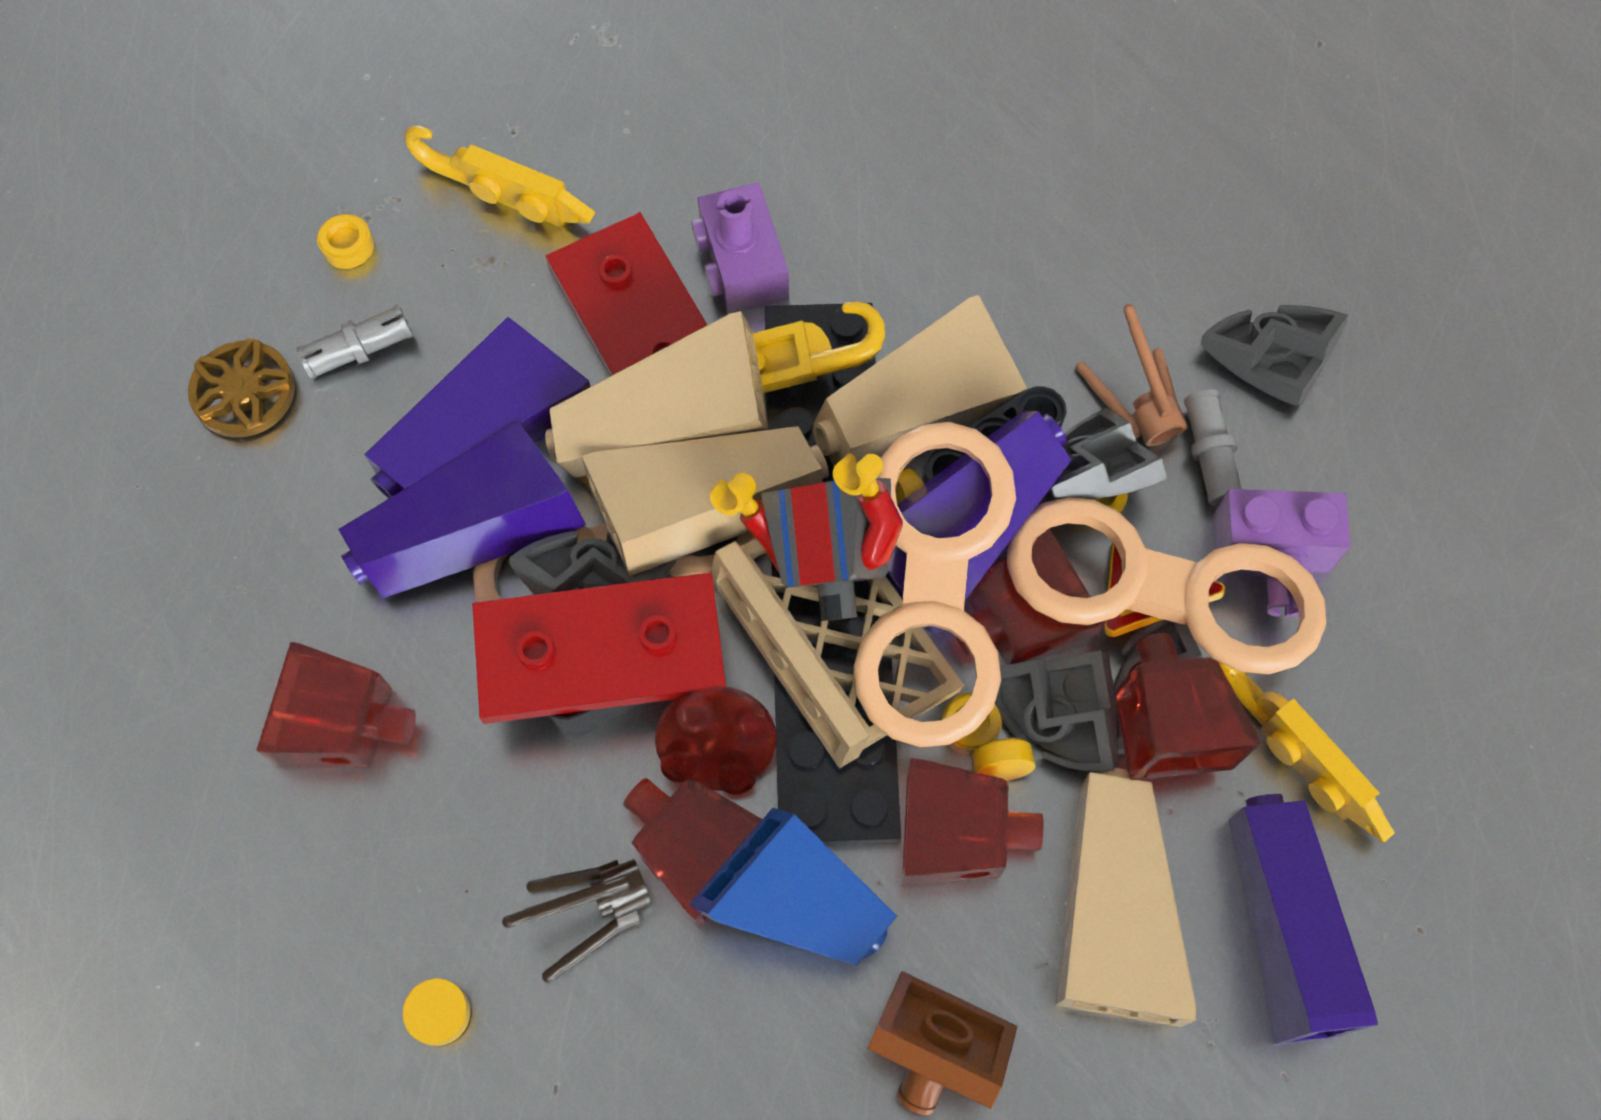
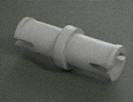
M398 304L393 306L392 309L356 324L352 320L346 321L341 324L342 330L304 346H298L296 349L298 356L304 358L301 363L308 376L313 380L318 378L319 375L357 360L359 364L370 360L369 354L406 338L410 339L414 335L410 326L407 325L409 323L402 308Z
M1207 389L1197 391L1185 397L1184 405L1188 411L1195 443L1191 445L1193 460L1200 461L1208 493V503L1212 507H1218L1228 489H1242L1233 455L1238 449L1235 436L1228 434L1218 390Z

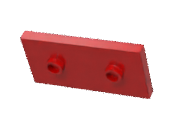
M641 212L545 255L548 267L610 377L708 325Z
M712 572L472 603L479 718L483 724L727 692Z

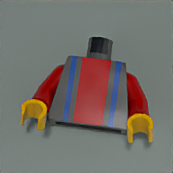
M848 453L835 465L833 469L834 481L761 493L762 500L755 501L752 498L756 492V482L747 473H737L729 482L720 480L710 492V501L720 513L731 516L741 511L740 521L761 544L779 572L781 582L786 588L818 587L821 621L857 618L853 582L880 579L886 576L888 562L903 528L902 518L891 498V478H878L883 471V461L875 454H866L857 463L855 456L852 453Z

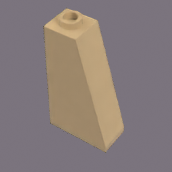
M976 295L962 302L826 398L813 423V435L816 445L819 446L824 456H829L833 467L848 453H852L855 456L857 463L866 454H875L881 458L898 437L921 425L952 422L968 427L1028 388L980 296Z
M741 311L730 313L550 408L552 429L546 430L545 439L551 460L576 478L586 476L582 456L591 452L769 430L754 334Z
M798 426L596 451L582 456L590 491L629 577L749 532L739 519L741 511L736 515H724L712 505L710 492L720 480L729 482L737 473L750 474L756 482V492L752 497L756 501L762 500L761 493L823 483L822 479L829 476L827 463L818 445L810 447Z
M1114 768V770L1098 771V773L1089 772L1079 791L1056 1006L1183 1027L1196 1021L1197 1007L1152 782L1134 780L1135 774L1121 768Z

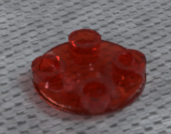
M706 687V689L702 688L703 690L693 693H684L672 701L659 718L655 731V747L661 761L660 769L663 775L668 780L682 782L697 789L724 790L732 795H740L752 789L755 784V778L768 766L776 748L775 724L765 706L750 694L731 687Z

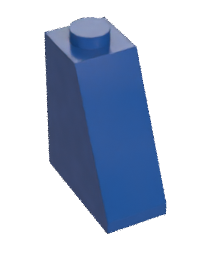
M772 808L689 903L697 912L717 923L856 966L863 958L873 955L882 946L887 937V928L897 917L795 814Z

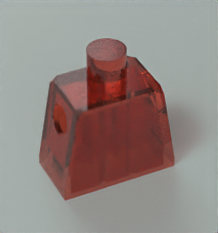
M1049 528L1037 537L1032 546L1031 559L1038 576L1050 588L1067 596L1091 597ZM1007 557L986 572L970 595L971 604L976 613L970 616L985 627L1007 665L1038 660L1089 645L1097 640L1106 621L1091 625L1061 623L1035 611L1016 591L1007 569ZM955 636L963 652L966 655H970L965 643Z
M1166 633L1148 636L1137 643L1136 648L1142 664L1134 668L1120 684L1116 692L1127 771L1130 780L1233 770L1261 745L1255 728L1216 660L1211 657L1179 659L1171 635Z
M290 642L256 751L273 765L279 767L367 768L373 762L379 740L404 745L410 742L415 728L416 713L414 709L389 705L392 688L378 672L306 645Z
M910 758L906 781L901 886L915 887L1000 877L1006 868L1007 848L1041 851L1044 831L1043 814L1008 811L1009 785L1008 781L1003 778L923 759Z
M690 777L681 784L671 797L648 778H644L630 791L623 802V806L645 824L634 837L631 844L639 858L691 923L700 929L708 917L697 912L689 903L762 819Z

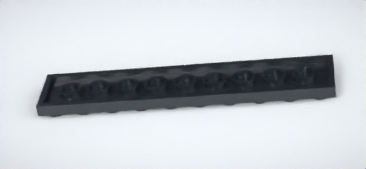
M843 304L765 306V330L798 321L814 323L828 337L832 349L860 342L868 332V325L862 316L844 313L842 311ZM875 356L872 360L860 366L817 376V380L767 392L769 430L798 426L810 447L816 445L813 435V423L826 398L876 364ZM824 456L829 476L822 480L823 482L834 481V467L829 456ZM771 561L772 576L780 578L779 572ZM867 580L853 582L855 597L868 600L870 584ZM775 591L779 598L783 600L784 593ZM791 595L788 611L795 621L820 627L819 602ZM876 596L875 602L882 603L880 598ZM856 611L857 618L829 620L827 629L860 637L865 613ZM872 616L870 628L878 620L879 616ZM808 638L815 648L817 640ZM824 642L821 658L830 670L853 675L857 650ZM882 656L878 668L879 681L893 685L892 658ZM774 673L778 809L795 814L826 846L900 844L901 822L896 740L888 735L863 749L857 759L839 769ZM841 686L848 696L850 688ZM856 697L855 707L867 725L871 727L874 724L869 720L859 699ZM885 697L890 705L891 698Z

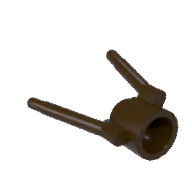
M635 859L620 865L618 860H614L596 868L553 875L547 878L531 880L527 883L526 889L530 893L590 883L591 887L507 915L502 920V924L506 928L532 922L596 900L602 918L612 914L615 915V919L542 973V979L545 982H551L563 972L572 968L619 932L641 923L637 911L652 904Z

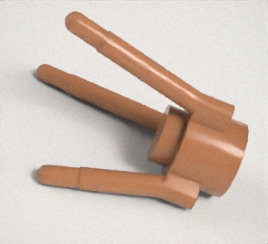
M1127 304L1124 306L1123 311L1151 391L1139 396L1133 402L1135 408L1133 415L1127 411L1084 362H1078L1076 370L1110 410L1131 423L1135 439L1142 436L1146 446H1157L1182 434L1187 429V424L1177 402L1164 353L1160 348L1154 349L1151 353L1133 305Z

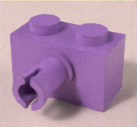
M752 183L697 197L699 219L691 221L695 243L699 252L708 250L711 264L705 265V272L710 292L713 297L722 295L727 315L789 299L788 268L760 183Z
M1228 489L1213 514L1214 549L1236 543L1267 545L1292 556L1308 572L1330 573L1351 548L1346 493ZM1266 574L1268 593L1267 613L1279 617L1281 615V607H1285V617L1298 616V606L1291 592L1276 578Z

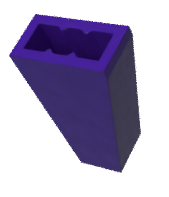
M507 317L364 454L376 473L370 480L389 499L519 421L532 441L537 443L545 438L547 429H552L550 408L590 388V382L515 321Z
M1022 411L987 437L999 446L1013 470L1016 502L1009 526L991 548L968 560L965 600L1072 460L1062 446L1067 442L1063 430L1048 414L1041 416L1039 411ZM964 454L898 503L897 506L905 521L920 533L936 538L958 537L975 528L987 514L991 502L990 482L981 465L969 455ZM895 546L888 562L886 578L903 600L907 554ZM934 626L923 627L934 635L942 630Z
M519 421L338 530L350 549L341 555L347 568L359 585L370 580L384 599L517 552L546 537L576 531L585 526L586 523L564 483Z
M1265 794L1245 800L1246 806L1229 819L1274 1043L1282 1044L1335 1038L1377 1026L1376 1012L1306 801L1284 802L1282 794Z

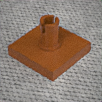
M901 971L867 1049L908 1068V1073L904 1082L900 1085L896 1097L905 1108L919 1115L933 1114L944 1086L992 1109L1004 1082L1018 1026Z

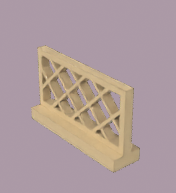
M756 539L741 547L734 541L715 551L711 569L713 583L840 769L857 759L863 749L887 736V734L875 724L871 727L867 725L855 707L857 696L854 670L853 675L830 670L821 658L824 642L855 649L858 652L861 639L870 629L872 616L880 617L901 606L903 600L886 576L880 579L867 580L870 584L868 600L855 597L856 611L865 613L860 637L827 629L828 621H821L820 627L797 622L788 611L791 595L819 602L818 587L786 588L781 582V578L763 574L753 559L766 553ZM775 591L784 593L783 600L779 598ZM876 596L880 598L882 603L875 602ZM915 627L905 631L901 647L889 644L883 651L882 656L898 660L894 685L879 681L880 688L885 697L891 698L890 705L904 717L911 719L919 717L959 693L964 686L923 627ZM808 638L817 640L815 648ZM910 642L913 644L916 650L909 649ZM906 663L929 667L941 685L928 693L902 687ZM841 686L850 688L848 696ZM900 700L909 702L908 705L898 710Z

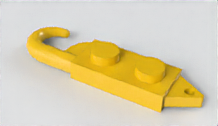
M411 126L404 133L405 144L416 160L433 172L469 186L470 191L475 196L487 203L495 204L499 202L518 210L521 215L533 222L541 223L545 221L560 228L563 227L565 222L589 224L596 213L566 191L563 181L470 144L469 148H457L451 157L434 150L421 140V138L431 139L433 136V132L423 126Z
M860 301L845 302L842 305V311L862 316L867 322L868 332L860 342L832 349L831 343L823 330L814 323L798 321L753 333L763 393L817 380V376L857 367L872 360L880 351L885 339V323L880 313L867 303Z
M1217 661L1218 670L1230 691L1262 725L1260 729L1267 736L1266 742L1272 753L1284 764L1295 767L1309 783L1308 789L1313 799L1324 810L1336 813L1342 821L1347 818L1351 819L1382 843L1395 834L1375 799L1380 794L1378 790L1294 698L1288 701L1276 692L1267 691L1264 693L1246 672H1240Z

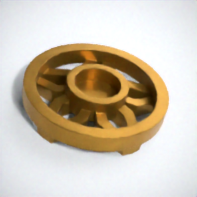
M251 338L224 344L212 350L206 356H201L194 364L195 369L188 385L190 406L201 423L219 435L234 438L256 435L275 425L288 411L295 392L294 376L284 357L273 347L262 343L260 340ZM249 354H253V361L251 362V364L249 366H244V362L248 358ZM233 357V368L225 361L226 359ZM264 357L275 362L280 367V370L264 368ZM213 368L224 371L220 378L209 374ZM266 380H279L268 385L264 383ZM205 381L212 389H208L201 397V390ZM280 394L274 406L263 415V400ZM216 399H222L219 404L209 407ZM232 410L242 424H226L216 421L214 418L227 415ZM252 410V421L243 412Z

